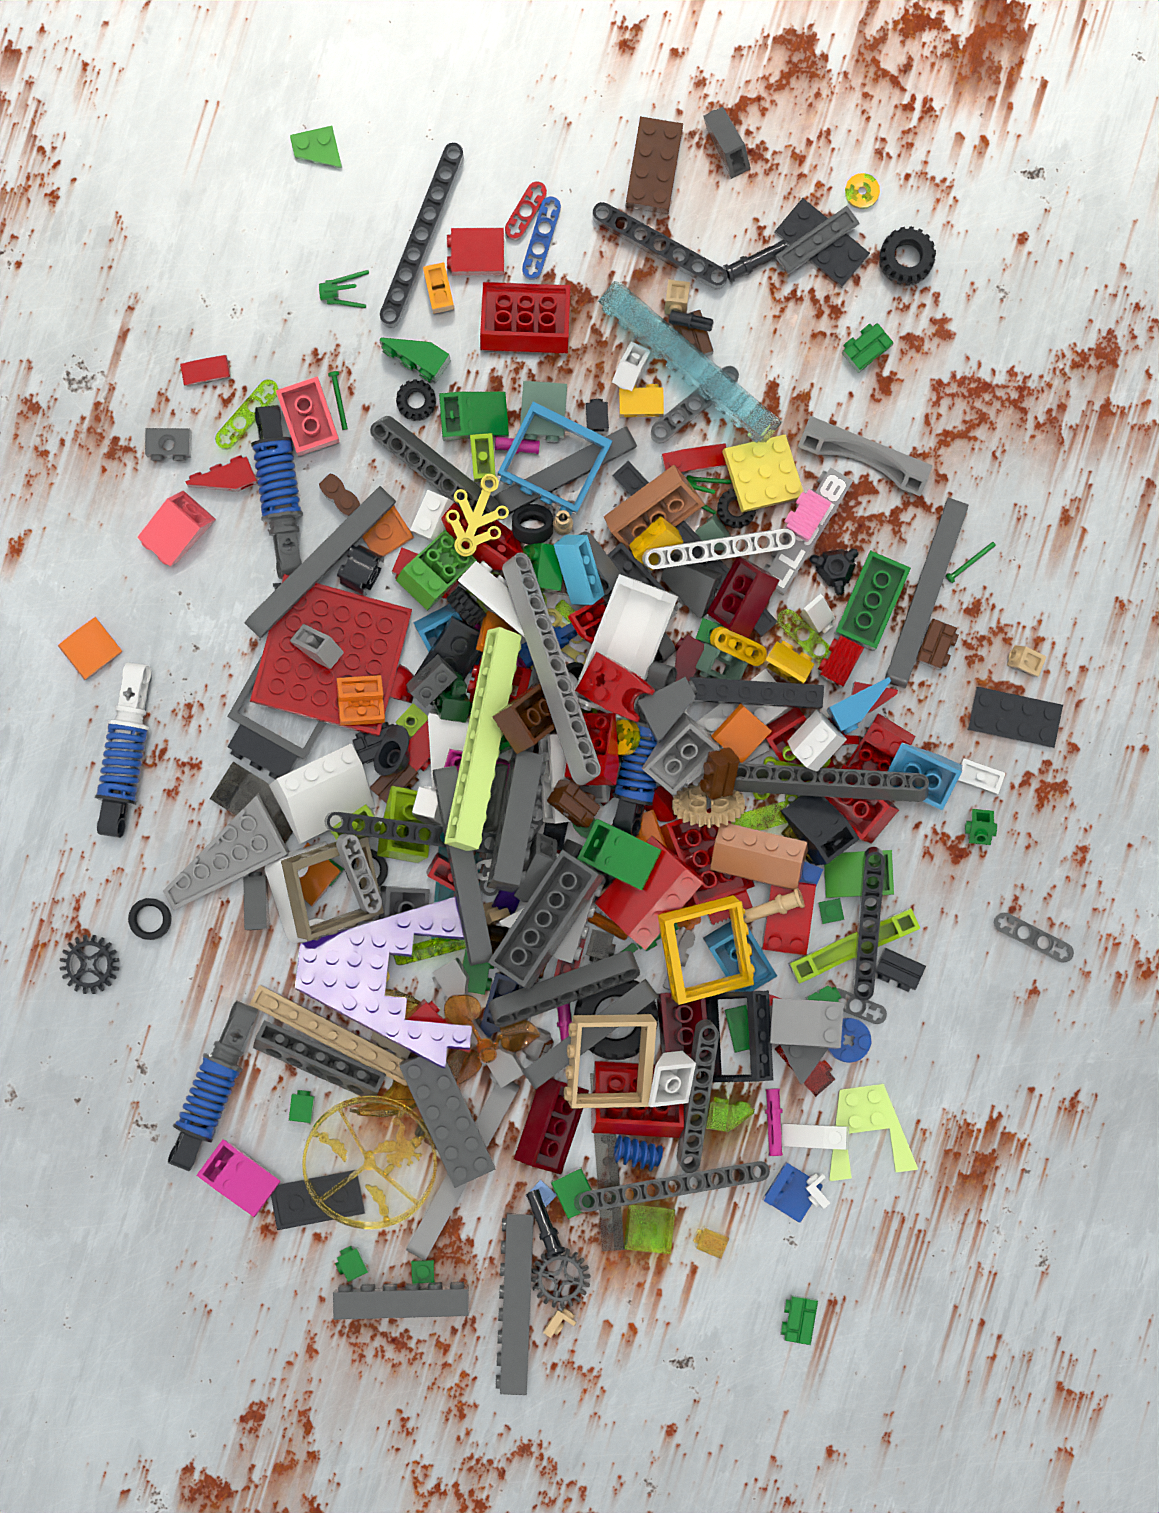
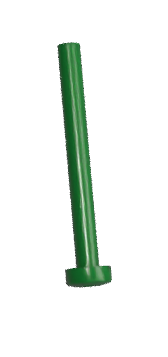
M339 371L329 372L328 376L332 377L342 430H347L337 379Z
M991 542L952 574L947 573L946 578L948 581L954 583V578L994 548L996 544Z

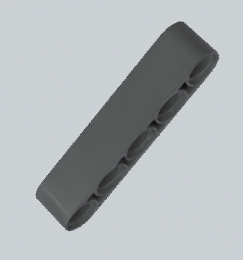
M733 366L723 367L655 422L651 429L653 441L659 444L665 443L731 390L738 382V370ZM731 372L735 376L734 381L726 382L723 379V374ZM708 386H715L718 393L715 396H710L706 393V388ZM691 400H698L701 407L693 410L689 407V402ZM675 413H679L684 417V421L680 424L674 423L672 416ZM658 427L665 428L667 431L666 436L661 438L656 436L655 429Z

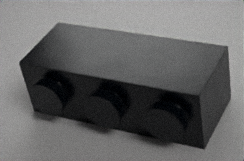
M622 542L607 554L623 576L666 591L647 569L634 558V555Z
M241 724L227 746L232 750L230 752L231 755L240 760L243 757L251 761L249 765L259 771L262 768L270 771L268 776L275 780L292 772L299 760L297 755Z

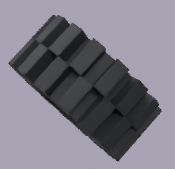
M413 379V381H406V384L400 386V390L397 391L396 403L399 412L405 418H409L412 421H421L425 417L428 418L430 413H433L436 406V396L428 383L426 384L423 380L417 381V379ZM419 392L424 396L425 402L420 408L409 406L407 400L411 393Z
M728 489L718 501L717 513L719 519L726 526H731L734 529L749 525L753 521L757 509L744 512L741 516L732 515L729 512L728 506L731 501L737 500L734 489Z
M460 586L446 598L455 611L472 627L486 616V613L479 604Z

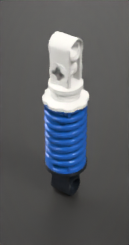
M129 662L123 668L118 706H115L116 717L114 720H108L107 722L109 733L106 735V739L109 742L105 743L104 747L107 750L103 752L105 759L102 760V765L105 767L100 769V773L103 775L99 777L101 784L98 785L95 795L96 799L102 801L100 816L97 822V833L121 838L124 835L128 805L137 804L135 796L138 789L130 784L139 783V778L133 775H140V769L135 767H141L142 762L136 760V758H143V753L138 750L145 749L144 744L141 743L146 741L147 731L149 730V727L144 725L142 720L143 716H146L144 708L148 684L151 678V668L149 665Z

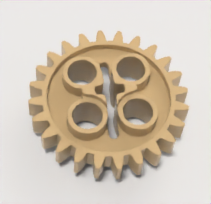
M698 782V786L690 784V788L682 787V791H677V795H674V815H677V819H683V823L690 821L691 826L697 823L699 827H702L704 824L708 828L712 824L720 827V823L728 825V821L735 822V818H741V814H744V795L736 790H733V795L721 796V798L711 800V813H707V795L701 790L700 782Z

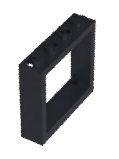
M769 990L725 992L706 997L707 1020L713 1022L719 1032L712 1083L774 1081L772 1044H770ZM747 998L751 1074L722 1075L718 999ZM708 1028V1035L712 1031L711 1028ZM701 1071L702 1078L705 1075V1071Z

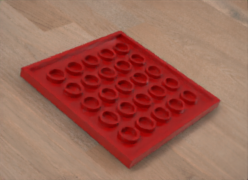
M284 574L282 583L289 577V575ZM316 583L269 630L250 702L340 726L337 678L381 675L385 714L412 609ZM303 624L330 636L343 650L344 653L331 669L315 662L290 642ZM382 723L344 725L341 727L379 737Z

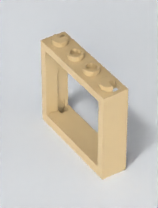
M651 1014L573 1015L572 1023L569 1024L571 1044L567 1046V1056L570 1058L569 1066H566L565 1070L568 1087L564 1088V1099L567 1100L571 1108L650 1107L648 1103L652 1087L657 1021ZM641 1026L636 1093L577 1094L582 1027Z

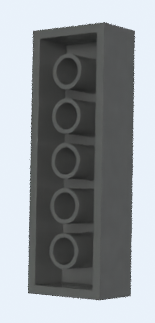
M522 751L518 754L515 752L511 757L487 882L488 888L513 893L524 883L526 871L523 870V866L528 861L530 854L527 844L529 840H532L534 827H531L533 818H536L538 811L535 801L537 797H540L542 784L539 783L541 775H544L546 762H543L544 755Z
M562 850L488 963L521 986L531 989L604 879V876L569 852Z
M418 1055L399 1062L402 1074L454 1188L496 1170L447 1059L445 1068H441Z
M461 1281L451 1282L450 1286H442V1282L428 1283V1286L420 1287V1283H406L405 1287H397V1283L384 1284L383 1288H375V1284H362L360 1288H353V1285L345 1284L339 1285L338 1289H335L333 1292V1320L469 1316L470 1313L469 1285H464V1282Z

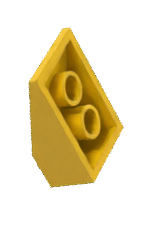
M783 640L781 643L777 641L762 666L790 683L804 684L815 665L811 662L813 658L803 652L799 655L792 650L794 648L792 645Z

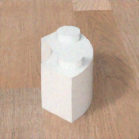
M429 786L419 787L412 811L413 816L425 824L442 826L435 788Z

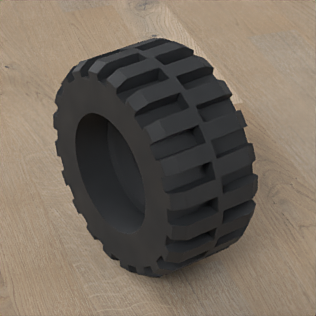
M633 979L579 999L575 1005L574 1015H595L597 1007L602 1001L610 997H621L640 982ZM654 1000L637 1014H651L657 1021V1030L658 1009ZM635 1026L633 1031L623 1038L613 1039L605 1037L591 1047L589 1051L608 1060H624L634 1057L640 1052L641 1026Z

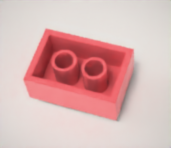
M318 376L276 390L298 457L340 443Z

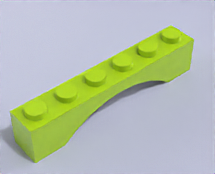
M907 908L880 921L878 947L921 929L912 908ZM857 932L789 962L788 964L797 983L805 982L855 958ZM865 941L861 947L863 949H870L873 943Z

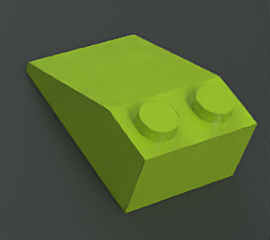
M392 786L383 818L425 824L412 814L418 791ZM383 822L381 824L379 834H382L385 831V825ZM399 825L397 827L396 833L399 837H404L407 834L406 826ZM426 828L420 829L418 833L419 838L423 841L429 837V831ZM378 839L377 856L413 863H420L428 858L429 845Z

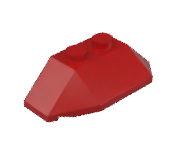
M453 503L441 520L446 531L456 540L457 536L452 525L446 521L447 512L456 510L459 513V522L465 533L468 523L461 507ZM450 513L449 519L452 521L456 520V515ZM498 520L478 527L474 536L485 533L490 527L496 526L501 531L500 537L497 540H488L477 545L472 556L478 563L484 561L493 570H503L502 567L506 561L517 553L524 552L521 549L520 542L514 537L512 530ZM492 529L490 530V535L496 537L498 532ZM462 542L461 546L469 549V543Z
M602 597L593 605H586L568 615L578 635L591 645L607 607Z

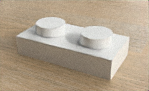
M963 758L961 765H963L962 773L958 781L998 794L1005 773Z

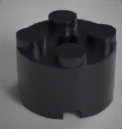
M352 545L347 554L349 559L346 565H341L337 577L340 578L341 585L366 596L365 590L372 589L382 568L378 567L380 561L384 563V556L362 545L357 547Z

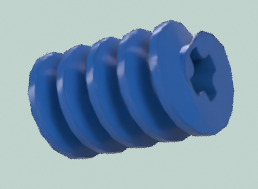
M621 1135L617 1137L614 1147L615 1163H618L620 1158H623V1165H627L628 1161L631 1160L632 1167H635L640 1162V1169L642 1170L648 1164V1171L652 1172L654 1167L659 1166L663 1155V1147L661 1145L656 1147L655 1144L650 1143L647 1146L646 1141H641L640 1143L638 1139L630 1141L629 1137L625 1136L622 1139Z

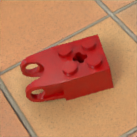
M596 652L575 691L602 708L638 723L640 717L634 710V702L641 694L653 695L655 689L635 672L615 660Z

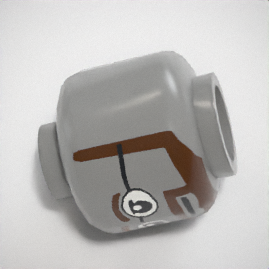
M535 1028L527 1032L522 1044V1051L526 1054V1059L535 1062L552 1049L554 1041L550 1037V1032L541 1028Z

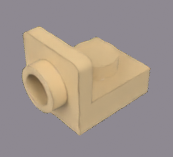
M668 279L665 314H670L672 310L683 313L687 312L690 282Z
M1015 645L1009 653L1007 665L1039 677L1047 656L1026 646Z
M492 902L483 904L487 927L497 924L499 921L510 916L508 908L499 910L498 907L492 908Z
M565 1308L563 1311L557 1309L544 1328L543 1333L550 1338L553 1334L558 1335L564 1326L562 1323L563 1319L575 1326L577 1323L573 1319L575 1315Z

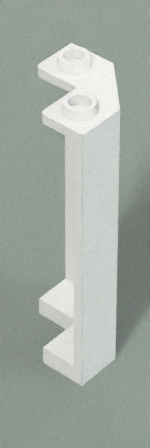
M619 574L576 688L596 652L615 660L646 681L649 667L653 663L678 596ZM575 691L580 708L588 711L595 708L606 713H612ZM640 695L636 698L634 702V710ZM616 714V721L621 719L630 721L629 719Z

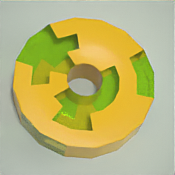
M858 173L852 176L847 181L845 187V197L848 203L858 209H867L873 206L880 194V186L877 180L872 175L866 173ZM864 188L866 193L860 194L858 189Z
M626 719L617 720L618 754L630 755L636 751L639 745L640 730L634 721Z

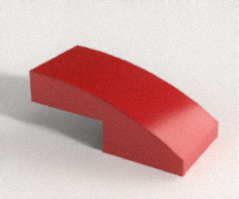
M227 355L180 364L184 386L230 377Z

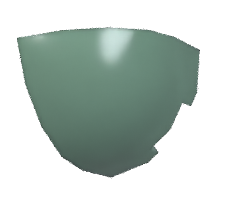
M716 514L708 518L707 522L695 531L702 541L731 536ZM719 542L715 544L714 549L724 550V546Z

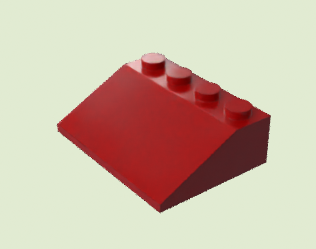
M483 282L480 350L568 354L571 285Z
M711 808L707 809V813H711ZM678 819L660 826L666 846L703 877L702 885L685 903L686 908L725 898L755 887L753 880L711 870L714 845L719 827L715 824H712L710 828L705 824L699 827L697 823L691 826L690 821L683 823V819Z
M653 836L646 843L662 851L643 890L615 878L595 902L615 924L645 950L661 933L658 915L681 909L703 883L702 876Z
M595 1061L592 1093H636L639 1064ZM653 1064V1077H654V1071H655V1066H656V1065H654V1064ZM684 1103L657 1107L591 1108V1133L679 1138L684 1129Z

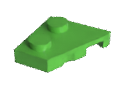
M332 125L290 135L295 158L342 168Z

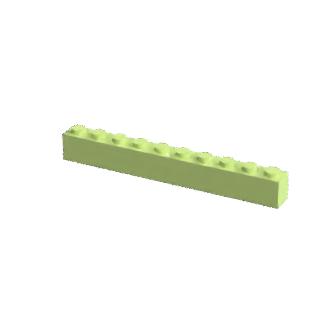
M501 627L487 631L444 844L465 851L479 849V845L482 842V830L487 818L486 810L491 798L490 790L495 777V765L499 757V746L503 736L502 731L492 716L508 705L509 696L512 693L513 676L517 669V656L521 649L520 641L522 635Z

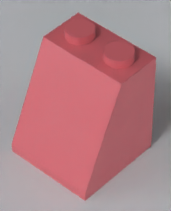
M183 490L166 499L137 538L142 541L141 543L146 549L152 550L163 564L172 566L179 562L216 519Z

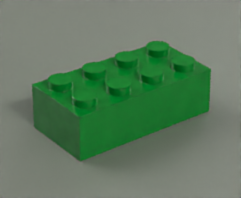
M870 550L834 634L843 636L856 644L875 651L911 567Z

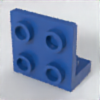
M785 1162L762 1200L800 1223L812 1205L808 1198L811 1194L805 1188L808 1185L806 1181L810 1177ZM819 1183L816 1187L821 1191L823 1185Z

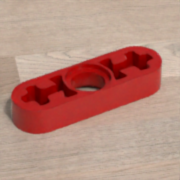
M535 181L528 186L507 221L505 234L509 239H521L541 207L542 201L547 196L546 186L542 182ZM539 187L541 188L542 196H536L534 203L538 204L535 206L529 200L533 197L532 189L536 190ZM524 205L530 206L532 208L531 215L527 217L522 216L519 212L520 208ZM515 216H517L521 221L526 222V224L524 225L521 222L518 227L520 233L515 232L513 235L511 234V229L509 227H514L517 224L518 219H514Z

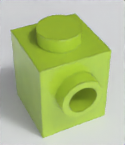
M412 703L395 723L406 728L409 736L412 738L422 725L428 721V716Z

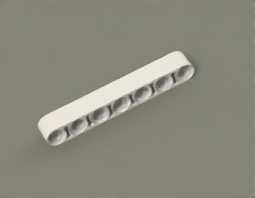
M775 529L646 550L642 556V561L648 568L660 569L791 548L795 543L796 537L789 529ZM785 532L789 540L788 543L782 545L779 541V536ZM760 536H765L767 539V545L764 548H760L757 544ZM739 539L744 540L746 544L745 549L741 552L735 547ZM720 542L724 546V551L722 554L717 555L714 552V546ZM695 546H700L702 549V555L699 558H694L692 555V550ZM674 549L679 550L681 554L680 559L676 562L670 558V554ZM655 552L659 557V561L657 564L651 565L648 557L651 553Z

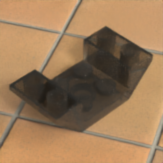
M232 762L209 799L237 816L259 794L285 844L293 833L269 786L270 784L237 763Z

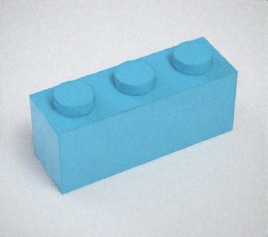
M565 535L554 544L555 553L571 604L593 605L605 594L588 536Z

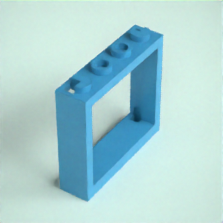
M532 402L498 471V475L501 476L500 481L511 486L515 483L521 486L520 490L528 495L535 493L541 496L539 500L549 505L555 503L561 506L559 510H565L570 515L572 512L577 514L612 444V440ZM534 415L602 448L574 504L507 471Z

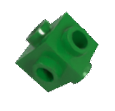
M972 809L970 821L966 820L965 834H968L969 843L991 845L992 836L996 837L997 835L994 811Z

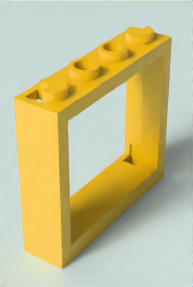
M734 895L658 915L671 996L678 1005L754 985L753 976L755 969L750 962L752 949L750 944L747 943L746 935L749 934V931L743 919L745 909L742 906V901H739ZM729 909L740 974L685 988L674 923Z

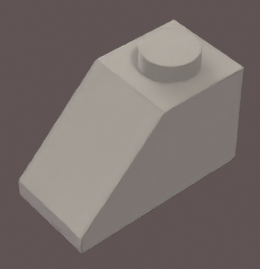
M305 624L300 627L290 640L292 644L315 662L329 669L333 667L344 653L330 636Z

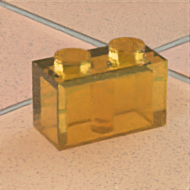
M703 1225L702 1229L697 1228L693 1242L696 1243V1249L721 1259L730 1238L726 1234Z

